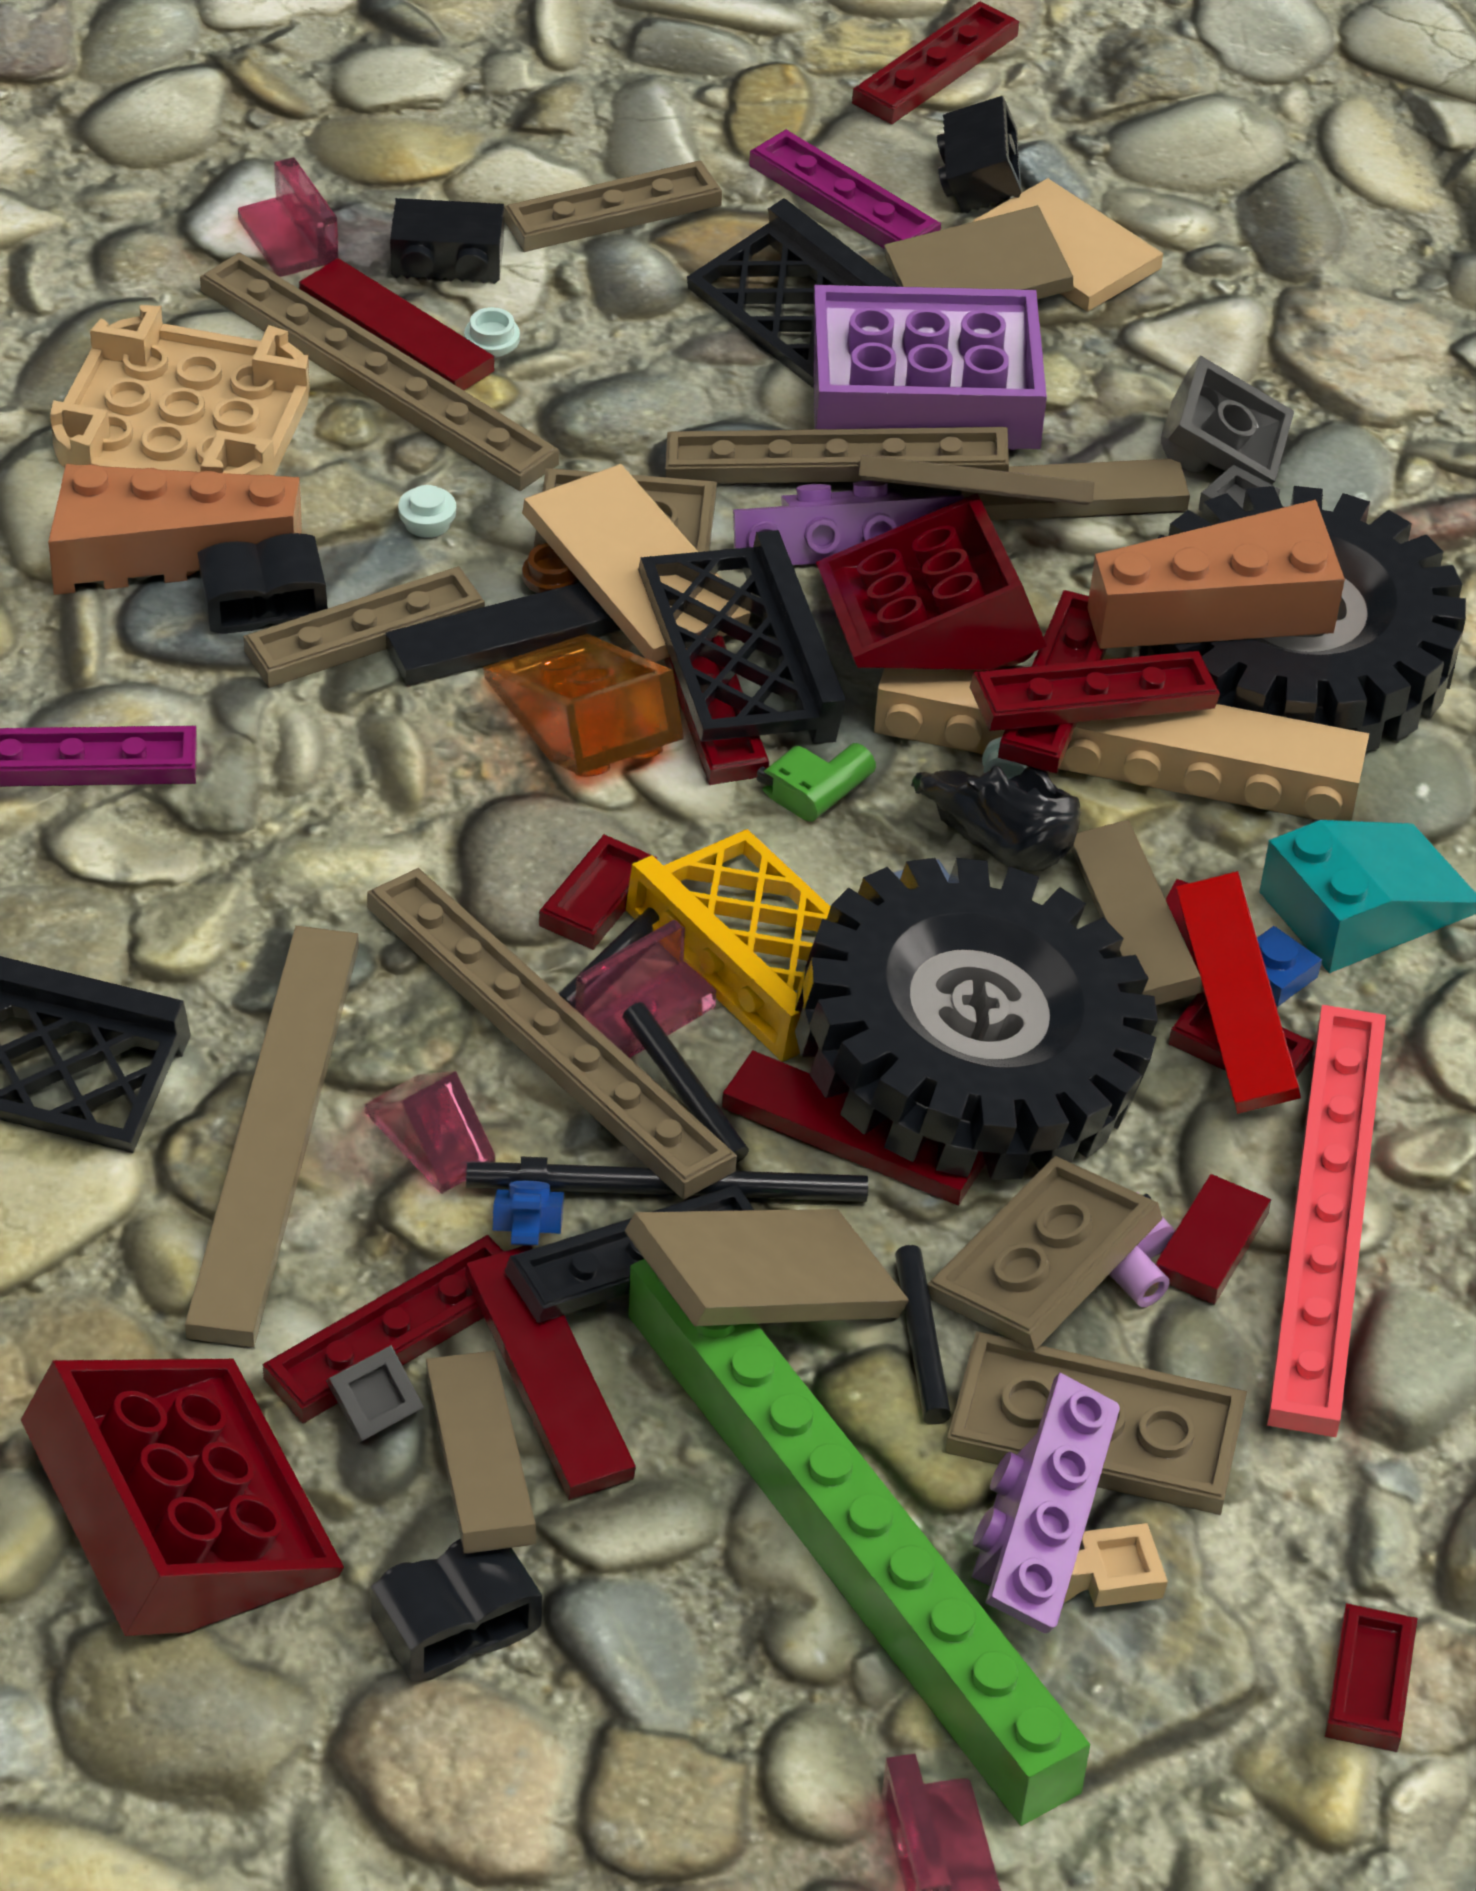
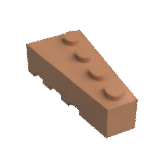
M66 464L48 541L54 595L75 593L74 584L103 581L104 590L129 587L128 578L162 574L165 583L188 581V576L199 571L197 552L219 543L235 541L258 544L273 536L302 533L300 477Z
M1312 500L1095 554L1087 609L1099 649L1334 633L1345 578L1317 501Z

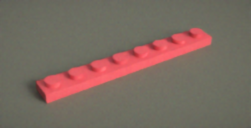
M1322 1005L1267 1426L1337 1437L1341 1419L1386 1020V1015L1328 1005Z

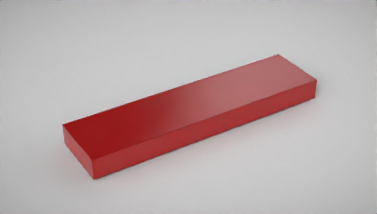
M1236 871L1176 886L1237 1114L1300 1099L1298 1081L1239 872Z

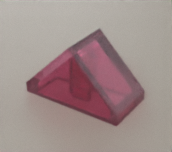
M456 1071L417 1075L364 1104L365 1113L441 1194L466 1181L467 1161L496 1162V1155Z

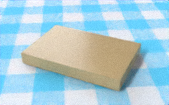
M1049 178L1022 192L1019 198L1013 197L973 220L975 222L1039 205L1073 275V290L1060 294L1087 312L1162 268L1164 253Z

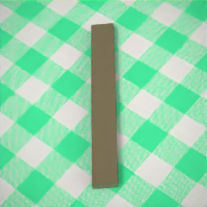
M237 253L200 276L202 293L264 332L268 325L288 331V342L300 350L303 355H308L309 360L518 491H522L545 475L546 468L553 469L559 465L558 448L242 253Z
M419 867L367 892V908L683 1200L735 1172L737 1155Z
M295 925L185 1322L186 1339L255 1347L359 950L358 933Z

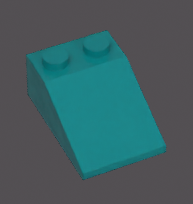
M1319 820L1268 841L1259 893L1303 944L1322 959L1321 964L1328 973L1476 914V892L1414 824Z

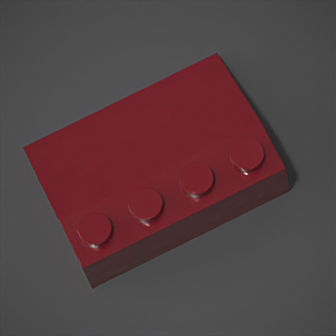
M978 493L816 562L858 668L993 670L1002 665L1013 666L1028 660L1035 651L1047 647L1024 587Z
M234 1358L52 1361L20 1420L125 1636L188 1633L340 1576L344 1566Z

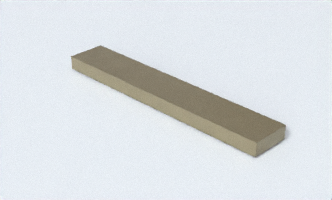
M1008 427L667 432L666 478L704 480L717 483L868 481L861 479V476H859L861 455L1009 472Z

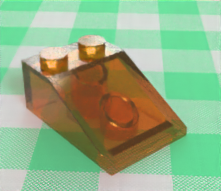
M584 634L483 667L486 681L551 762L574 772L577 776L591 777L603 774L610 770L611 763L629 757L644 759L656 756L663 752L664 745L684 739L673 670L592 635Z

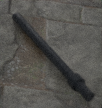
M521 1156V1163L467 1161L466 1188L509 1189L511 1182L528 1180L548 1183L550 1191L678 1195L651 1169L645 1167L547 1164L548 1157ZM735 1171L691 1195L703 1196L738 1185L746 1198L867 1202L868 1176Z

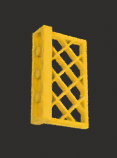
M748 829L665 865H662L653 855L633 863L625 910L636 919L648 907L653 908L659 915V921L652 925L654 939L781 1062L800 1054L795 1035L800 1012L795 1011L797 993L794 990L798 989L803 972L796 971L798 959L808 960L813 946L811 942L801 941L802 929L818 932L822 919H827L831 906ZM744 854L759 868V873L722 867V863ZM688 879L712 883L710 895L689 891L681 881ZM723 885L756 891L754 902L717 896L718 886ZM762 893L787 896L798 905V910L762 904ZM714 914L751 920L750 930L747 932L729 929ZM758 922L795 928L794 938L788 939L756 933ZM754 952L790 958L789 970L769 967Z

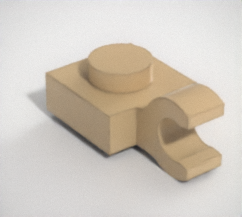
M1148 1523L1084 1531L1064 1603L1085 1590H1089L1094 1608L1162 1599L1168 1580Z

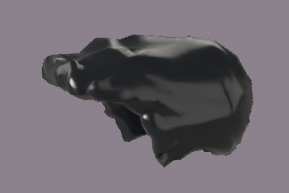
M994 766L980 777L954 769L951 771L941 770L934 773L918 772L912 780L911 786L915 788L916 794L921 793L936 803L942 822L955 828L965 839L991 854L1002 864L1021 871H1043L1057 864L1074 846L1081 816L1079 799L1062 789H1058L1052 783L1047 771L1027 766L1020 775L1008 779L1000 767Z

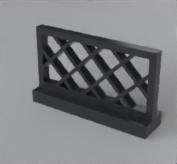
M783 198L768 208V224L688 275L687 284L689 290L814 389V310L813 316H783L784 304H814V288H786L787 277H811L817 282L816 285L900 286L791 202ZM769 245L782 255L781 261H752L753 255ZM720 277H741L739 288H715L711 283ZM749 277H779L778 288H748ZM746 304H776L774 316H750L745 312ZM781 332H811L810 344H786L780 339Z
M779 530L756 532L753 547L640 557L638 571L701 742L808 731L813 744L836 742L846 699ZM743 569L747 580L739 588L715 576L718 571ZM678 575L692 582V584L682 593L662 583L659 576ZM703 588L728 600L720 612L695 599ZM739 607H742L761 617L763 623L755 630L731 618V616ZM684 612L708 624V626L700 635H697L677 625L676 619ZM721 631L745 644L734 654L710 641ZM757 649L778 660L779 666L772 673L747 659ZM700 655L724 667V669L714 679L693 668L691 663ZM736 673L761 686V688L753 697H750L726 684ZM773 692L795 703L797 710L779 712L763 703ZM716 698L741 712L736 717L712 719L708 706Z
M0 956V1022L16 1016L30 1020L35 1031L2 1046L0 1044V1065L11 1085L0 1089V1120L134 1153L174 1056H183L191 1037L184 1000ZM74 1031L91 1035L96 1044L95 1047L64 1061L52 1042ZM44 1046L54 1065L20 1080L10 1060ZM135 1046L156 1051L151 1065L127 1076H124L114 1058L115 1055ZM105 1060L116 1081L82 1096L71 1075ZM63 1080L73 1098L72 1101L59 1107L46 1110L34 1107L28 1095ZM140 1088L139 1093L136 1097L133 1091ZM120 1096H125L131 1111L123 1129L96 1122L90 1110Z

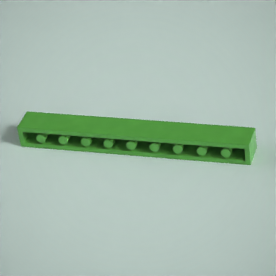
M645 1259L630 1265L629 1318L1018 1824L1023 1826L1081 1794L1091 1744L759 1325L694 1326Z

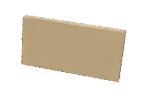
M619 464L524 498L522 514L647 661L652 664L670 657L638 571L640 557L698 551L625 467ZM678 575L659 576L662 583L682 593L692 584V582ZM704 588L695 598L719 612L728 602V600ZM739 607L731 618L748 626L751 612ZM684 612L676 619L677 625L697 635H700L708 626V624ZM719 631L714 637L718 635L725 636L727 634Z

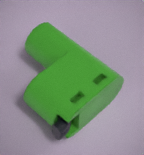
M852 743L830 762H826L806 748L794 746L768 768L761 766L757 771V781L766 785L762 790L773 801L803 820L813 822L875 772L876 762L871 752L859 743Z

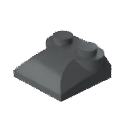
M1200 355L1187 371L1172 399L1161 435V444L1166 457L1180 462L1184 470L1199 472L1211 464L1225 472L1232 465H1235L1273 485L1276 481L1294 411Z

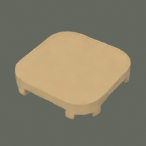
M140 305V316L122 319L111 325L101 318L90 330L92 348L64 402L53 400L50 413L54 452L59 464L64 468L66 464H93L109 467L156 468L197 472L213 471L217 473L250 475L276 474L308 405L310 392L308 355H303L300 350L288 342V331L268 325L262 340L259 341L168 325L162 322L161 306Z

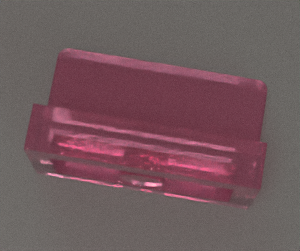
M294 157L274 162L276 197L239 207L238 220L279 277L329 264L338 258L336 215Z
M676 920L670 921L582 972L576 979V1010L629 1058L644 1050V1047L622 1018L623 1013L631 1005L643 1002L667 1036L715 1008L716 989L684 961L685 928Z
M916 1753L886 1758L881 1799L905 1891H1001L970 1780L959 1778L924 1784Z

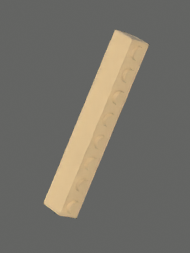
M1002 665V666L997 667V668H995V669H993V670L1022 668V667H1024V666H1019V665L1004 666V665ZM884 668L877 691L874 733L983 754L987 745L992 740L1002 737L1005 730H988L969 687L974 672L991 670ZM1216 704L1215 709L1077 722L1059 769L1314 820L1352 821L1369 733Z

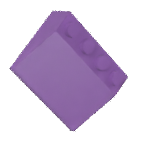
M814 285L815 429L1008 427V450L1041 449L1047 394L1036 290Z

